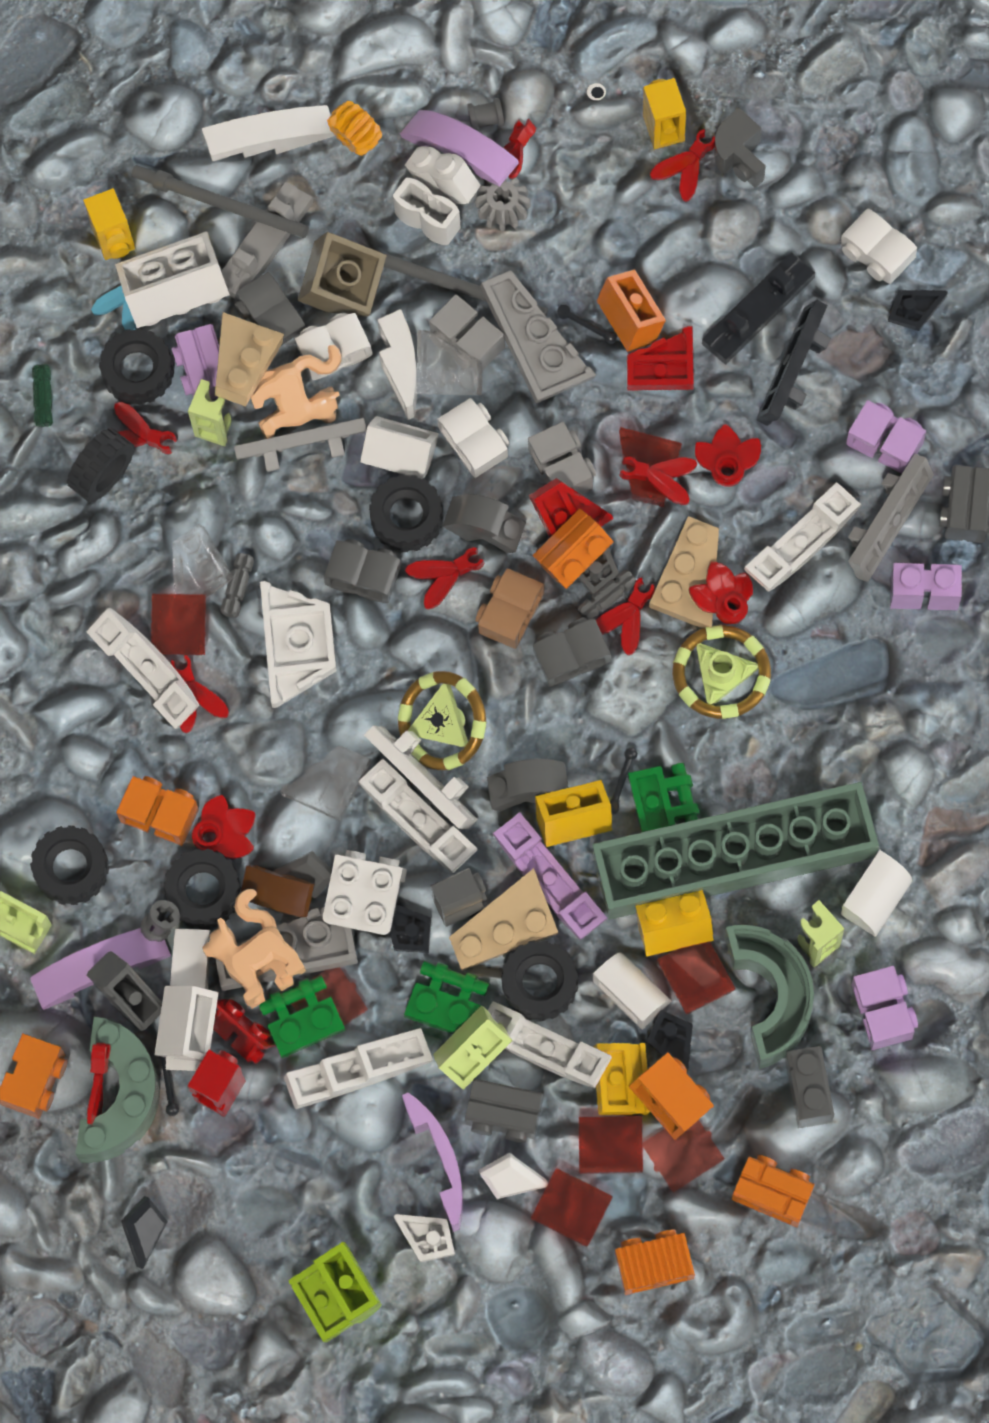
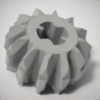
M506 178L500 187L489 181L488 186H480L478 189L480 196L475 199V206L479 209L478 217L480 220L487 219L489 229L496 224H499L502 232L505 230L506 224H510L516 229L518 220H526V210L531 207V202L527 197L528 189L526 186H519L517 178L510 182H507Z

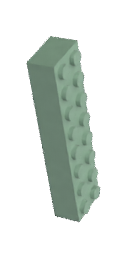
M857 782L592 844V856L608 919L611 920L636 914V905L703 890L705 897H710L873 859L878 853L879 843L862 782Z

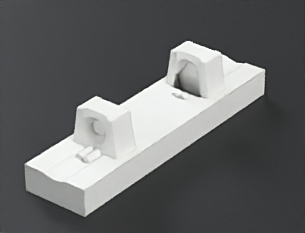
M373 725L364 736L458 829H470L478 820L458 800L469 787L461 778L453 777L444 786L413 757L412 751L421 742V739L413 731H405L398 740L383 726L377 727Z

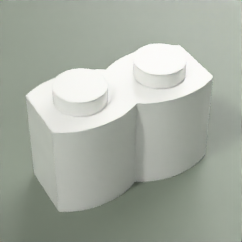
M417 147L405 164L413 178L425 184L432 194L445 196L455 204L469 203L481 186L460 156L451 153L440 154L438 150L432 147Z
M405 178L393 194L394 210L397 217L410 227L422 229L423 233L433 242L448 245L461 229L460 214L457 206L443 196L432 194L430 189L422 182L412 178Z
M868 208L841 235L843 253L854 262L858 260L865 264L868 273L877 281L883 280L891 284L916 258L917 247L901 232L892 228L881 216Z
M356 313L337 314L330 319V323L327 325L307 327L300 332V336L295 338L301 356L312 355L323 362L329 359L328 346L335 345L338 347L341 353V363L338 369L331 374L343 367L359 363L373 355L371 345ZM307 368L312 380H318L330 375L317 374Z
M469 398L439 417L438 428L472 476L476 478L508 457L507 446L510 444L500 428L495 430L488 421L491 420V417L482 403L476 404Z

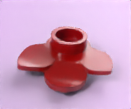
M724 424L716 432L712 444L707 442H696L695 444L697 462L703 468L711 471L714 481L724 487L737 485L743 479L744 471L754 467L761 454L759 438H751L741 443L737 434L727 424ZM730 468L734 473L727 476L722 473V470Z
M711 562L707 569V584L689 587V594L697 607L702 611L716 613L717 618L725 624L739 623L748 613L747 601L753 595L752 581L746 572L734 576L726 565L719 562ZM727 603L733 604L737 610L730 609Z
M223 795L210 799L202 808V820L194 827L192 832V840L195 847L200 850L211 849L213 852L223 854L228 859L241 858L250 854L254 850V846L245 836L248 835L254 825L256 813L244 808L228 809L227 801ZM208 832L216 835L215 839L211 842H206L203 839L204 835Z

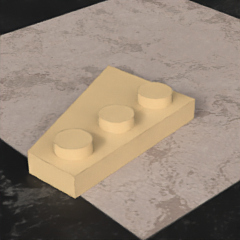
M223 312L215 396L246 407L281 347L284 334Z
M688 516L650 601L649 608L702 629L705 627L712 628L713 613H707L698 608L692 600L688 589L693 585L707 584L708 566L713 561L717 562L719 528Z
M534 868L449 937L462 971L513 952L518 946L526 945L529 941L535 940V942H539L559 934Z

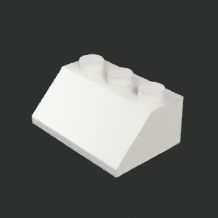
M207 231L115 264L124 297L137 328L155 325L162 319L176 314H185L195 307L207 303H216L223 297L230 295Z

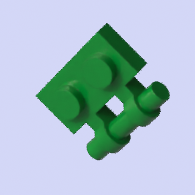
M684 763L672 765L674 777L665 779L661 766L628 773L641 833L675 825L676 820H684V822L698 820L697 817L700 815L698 804L694 803L690 789L693 787L691 775L687 774ZM677 791L681 806L671 807L668 792Z
M424 961L420 974L432 978L430 986L419 983L415 984L404 1017L454 1034L481 1007L480 1004L470 1001L472 993L486 996L490 983L478 980L477 975L469 972L464 975L449 970L448 965L438 962L435 965ZM443 983L460 987L459 997L442 992Z
M322 975L310 981L308 978L299 981V986L281 994L279 991L270 994L271 998L259 1005L263 1016L274 1011L278 1013L280 1019L268 1024V1028L282 1058L346 1030L332 997L318 1002L315 993L327 988ZM305 998L309 1007L290 1015L286 1006Z

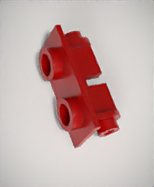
M232 999L217 1000L213 1030L225 1041H228L235 1032L238 1037L230 1046L247 1062L253 1061L257 1064L265 1055L261 1050L276 1046L275 1042L269 1038L270 1032L263 1025L257 1022L253 1023L244 1015L245 1009L238 1002Z

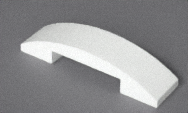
M836 482L814 503L813 509L772 547L767 546L745 566L744 570L768 592L793 575L822 549L856 513L861 503Z
M107 608L86 631L108 656L114 655L156 701L153 706L174 729H178L199 706L198 701L171 663L141 632L113 609Z
M384 759L378 762L358 781L378 806L415 843L451 873H454L477 851V848L454 826L451 827L407 785L406 780Z
M494 1001L488 1009L497 1024L500 1022L513 1040L505 1048L506 1050L569 1080L595 1088L612 1058L611 1055L581 1041L578 1044L528 1021L522 1014Z

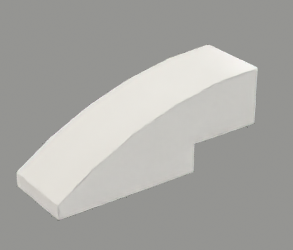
M400 309L377 319L379 334L387 348L380 351L379 356L381 367L409 420L414 418L418 377L413 341L406 319Z

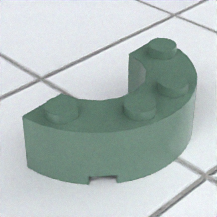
M752 925L727 926L725 941L733 970H750L760 974L770 983L776 995L774 1011L765 1021L752 1026L751 1040L759 1069H762L785 1058L786 1052L794 1050L803 1038L813 1007L814 988L812 977L805 960L798 950L789 941H785L771 933V930Z
M94 1017L89 1051H92V1046L96 1043L111 1045L108 1064L119 1074L120 1089L115 1102L105 1113L97 1116L92 1125L87 1123V1119H80L76 1156L81 1163L101 1162L125 1153V1150L136 1141H140L155 1118L160 1098L158 1074L142 1042L121 1024L100 1017Z

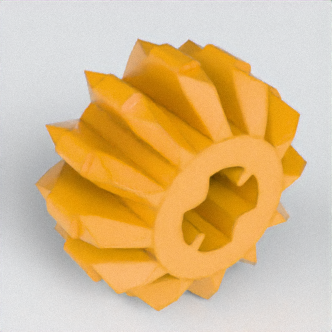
M347 100L338 106L327 119L330 131L342 142L343 146H346L357 155H365L382 138L380 126L375 123L374 118L352 101Z

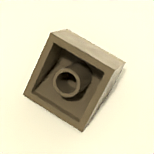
M326 232L314 241L297 301L325 312L356 313V315L369 316L387 255L333 233Z

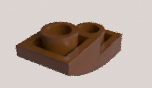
M246 865L241 892L246 889H254L257 895L249 902L286 914L307 917L314 884L292 875H280L257 865Z

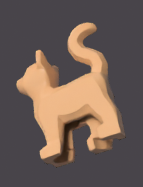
M335 345L328 346L329 359L326 362L312 355L299 356L291 363L265 372L251 396L254 409L263 407L264 401L269 398L274 399L278 408L275 412L258 422L265 439L272 438L275 435L276 429L280 427L301 426L312 419L322 420L325 423H332L336 420V410L338 408L336 397L339 396V392H334L331 386L320 390L308 399L304 391L301 372L305 368H309L317 374H331L336 371L341 363V353L338 347Z
M246 889L237 896L234 908L237 915L246 922L260 923L262 930L247 942L237 946L234 933L225 921L219 918L217 920L218 928L209 934L208 941L202 949L207 957H213L223 962L230 977L244 987L246 991L243 995L244 1001L247 1006L253 1009L265 1002L263 988L258 979L260 975L269 970L276 973L274 981L277 987L283 991L293 985L294 975L303 974L306 970L296 951L284 941L277 929L275 919L267 911L249 908L248 903L257 895V892L254 889Z

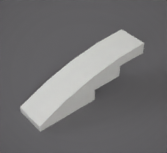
M327 105L265 112L202 128L212 162L239 153H243L244 158L272 149L275 150L276 154L335 136L328 126L327 119L331 115Z
M175 929L170 986H196L208 990L209 957L203 953L202 947L208 941L210 930ZM166 1057V1070L196 1071L202 1061Z
M419 1028L359 1045L354 1051L325 1058L317 1065L288 1072L284 1076V1080L294 1108L299 1109L395 1077L428 1064L433 1059L422 1029Z

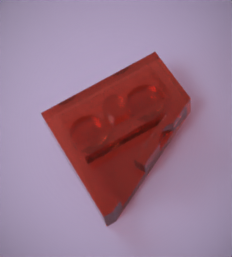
M622 427L619 430L623 458L633 457L639 462L650 464V467L660 462L679 458L682 449V443ZM625 465L626 472L634 471L631 465ZM647 478L646 481L628 480L633 500L660 507L665 506L667 498L650 484Z

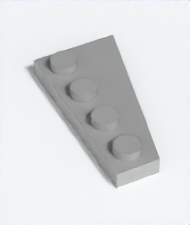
M512 271L481 283L482 293L501 332L504 334L505 341L535 403H539L596 377L590 366L587 367L580 359L579 353L572 344H568L558 332V327L554 322L547 318L540 310L536 300Z
M317 907L308 911L307 917H301L288 924L284 922L277 926L284 941L296 951L305 967L306 972L294 976L358 963L351 928L324 922V907L321 909ZM245 940V941H243V942L237 944V946L242 945L243 943L247 942L248 940ZM216 959L222 991L243 987L230 977L223 962ZM272 970L265 972L258 977L259 982L274 981L276 973Z

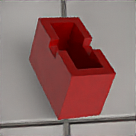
M208 1050L187 1085L190 1092L193 1093L194 1100L225 1117L246 1082L241 1071L242 1068L237 1064L238 1059L223 1050H220L218 1054Z

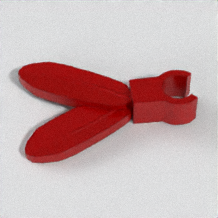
M530 119L527 120L525 126L520 120L515 123L513 132L508 139L510 142L503 147L519 162L508 176L510 179L516 178L520 173L523 165V147L526 146L529 139L536 132V126Z
M700 130L689 151L682 152L658 163L652 169L650 178L653 180H664L682 172L679 193L681 199L688 202L692 199L697 189L699 161L707 152L714 149L715 136L712 137L710 143L704 144L700 140L705 137V130Z
M123 402L115 403L114 409L117 417L129 429L118 431L119 434L129 440L135 447L148 444L160 449L164 454H172L170 447L163 446L162 444L167 439L177 442L174 433L150 429L144 419L129 404Z
M633 457L623 458V465H631L634 471L626 472L621 470L619 476L622 479L646 481L647 478L650 484L673 503L680 505L689 504L690 499L687 491L672 478L691 473L697 466L696 460L681 457L649 467L650 464L639 462Z
M476 547L469 548L464 555L453 560V562L421 560L415 561L406 567V573L413 578L436 579L425 594V609H433L442 603L455 585L459 574L461 576L472 570H480L484 566L483 559H480L477 563L469 562V558L472 555L478 554Z
M642 577L635 582L634 591L629 597L628 602L609 610L596 619L602 635L622 625L621 645L628 656L632 655L639 645L640 610L653 597L656 590L654 584H652L647 593H641L639 589L644 585Z
M184 655V661L188 665L185 669H176V671L186 682L199 705L214 717L227 718L229 711L225 702L211 690L195 681L191 660L187 655ZM171 660V665L174 668L176 666L175 661ZM197 709L180 726L183 733L187 734L193 729L196 722Z
M96 1043L92 1046L90 1072L95 1074L87 1110V1123L91 1125L95 1118L102 1114L103 1074L108 1072L110 1044Z

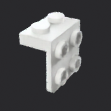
M346 850L345 856L335 854L323 912L324 922L382 935L388 934L392 927L400 883L405 882L407 869L399 867L400 860L380 857L379 862L376 863L366 861L365 853Z

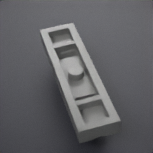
M285 182L265 211L299 223L314 201L313 197ZM256 222L222 269L229 296L235 298L237 291L262 276L291 235L290 233Z
M364 418L237 445L234 446L237 460L264 456L267 472H272L280 469L277 451L282 452L286 449L318 442L324 443L328 440L331 457L336 458L345 455L342 438L364 433L367 429Z
M914 454L901 476L887 473L882 481V485L889 496L868 530L854 527L848 536L852 546L856 548L848 561L854 570L856 578L866 582L870 580L934 476L926 457Z

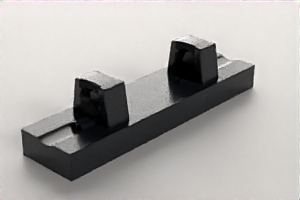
M791 252L702 339V345L726 365L815 278V271ZM775 282L779 285L783 293L779 292L772 284Z
M818 299L804 307L756 420L766 426L780 418L785 406L796 410L803 405L807 394L794 387V383L809 349L819 354L827 349L831 338L818 330L828 306Z

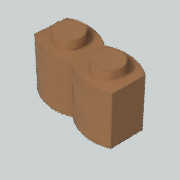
M507 568L503 576L497 575L490 589L493 597L488 605L485 603L481 605L475 621L479 623V634L516 649L542 600L544 584Z

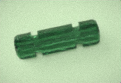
M36 364L32 367V378L34 379V422L36 427H50L53 424V415L51 413V370L47 364Z

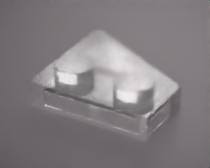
M200 523L172 542L175 609L182 615L234 579L205 527Z

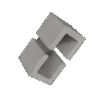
M455 294L429 321L430 337L439 348H447L451 352L454 351L456 353L454 355L456 361L467 370L471 368L479 375L505 348V337L500 330L483 316L478 321L474 320L478 312Z
M561 422L528 437V451L540 474H546L547 477L544 478L546 484L557 478L581 495L593 490V477L596 476V472L588 457L583 459L581 453L578 452V449L581 448V443L574 430L568 431L565 423Z

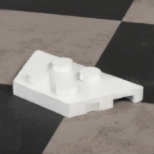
M263 581L260 582L270 697L272 708H276L337 671L331 608L327 602L315 598L307 599L303 594L292 590L287 592L271 586L269 582Z

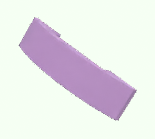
M419 110L400 133L402 138L420 147L431 146L443 153L460 156L467 165L472 167L475 175L499 187L519 164L512 154L490 138L468 125L440 113Z
M520 812L493 833L500 846L523 876L534 868L549 908L579 940H582L607 920L605 914L586 891L583 893L541 842L542 838Z
M152 925L150 931H153L155 926ZM141 928L91 945L53 963L30 977L42 1009L45 1010L75 997V992L94 985L86 975L107 952H114L119 958L127 962L131 968L138 966L140 970L171 956L165 940L162 942L149 941L143 936Z
M410 1093L403 1094V1102L415 1134L427 1130L430 1131L451 1185L450 1189L439 1194L452 1230L455 1232L460 1230L462 1221L463 1190L453 1148L443 1128L433 1114Z

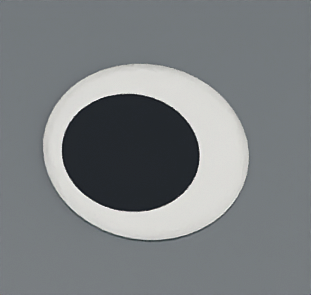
M599 83L591 84L587 88L588 97L595 101L603 99L606 94L605 87Z

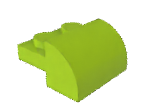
M341 1242L315 1259L313 1261L314 1264L288 1280L323 1342L330 1341L356 1323H362L382 1306L346 1242Z

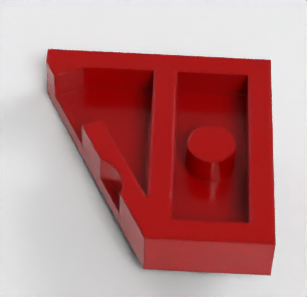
M687 326L682 329L681 333L667 340L662 338L653 342L648 348H641L627 355V391L693 390V326Z
M557 478L528 495L549 537L562 527L579 509L584 511L601 527L613 520L610 513Z

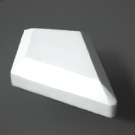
M511 1153L479 1169L480 1175L496 1199L548 1187V1182L544 1177Z
M394 1215L396 1223L420 1263L455 1255L447 1219Z

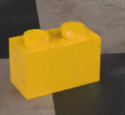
M675 78L668 80L657 79L649 83V85L643 86V118L654 150L685 141L686 110Z
M114 188L83 199L91 228L105 260L122 258L129 251L135 249L128 221Z
M602 780L535 796L537 823L546 847L612 831L611 804Z
M703 890L635 906L638 929L646 957L714 941L711 915Z

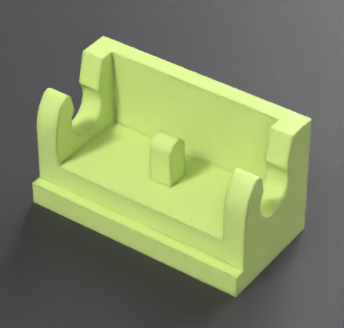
M201 379L188 409L194 436L226 446L228 441L226 435L231 426L230 413H227L223 420L221 412L226 399L218 397L216 401L211 402L209 395L210 382Z
M0 891V936L35 955L52 926L47 915Z
M820 900L811 907L813 910L812 920L808 922L804 918L801 919V928L811 939L810 944L800 934L797 938L799 946L809 956L810 964L813 967H816L840 947L844 933V927Z
M481 1006L433 1056L438 1068L464 1090L513 1040L508 1035L504 1026L500 1022L497 1024L489 1011Z

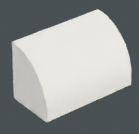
M375 416L367 427L360 462L407 476L416 475L418 478L423 479L429 470L439 433Z
M880 850L843 904L841 915L876 937L912 883L911 875L901 864Z
M622 952L612 956L593 973V983L642 1030L661 1010L672 1002Z
M165 986L154 1055L180 1060L202 1061L211 1047L218 992L196 986Z

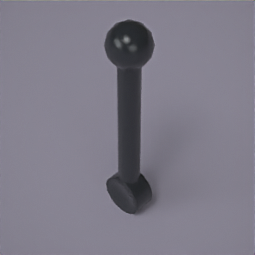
M560 305L558 307L557 313L559 318L573 320L603 337L607 344L611 345L616 342L617 335L614 332H606L570 312V308L567 305Z
M628 748L624 752L626 760L614 795L610 801L612 815L619 812L618 801L631 763L638 755L634 748Z
M157 1056L161 1060L168 1101L166 1113L169 1116H175L179 1112V1106L174 1100L170 1070H166V1057Z

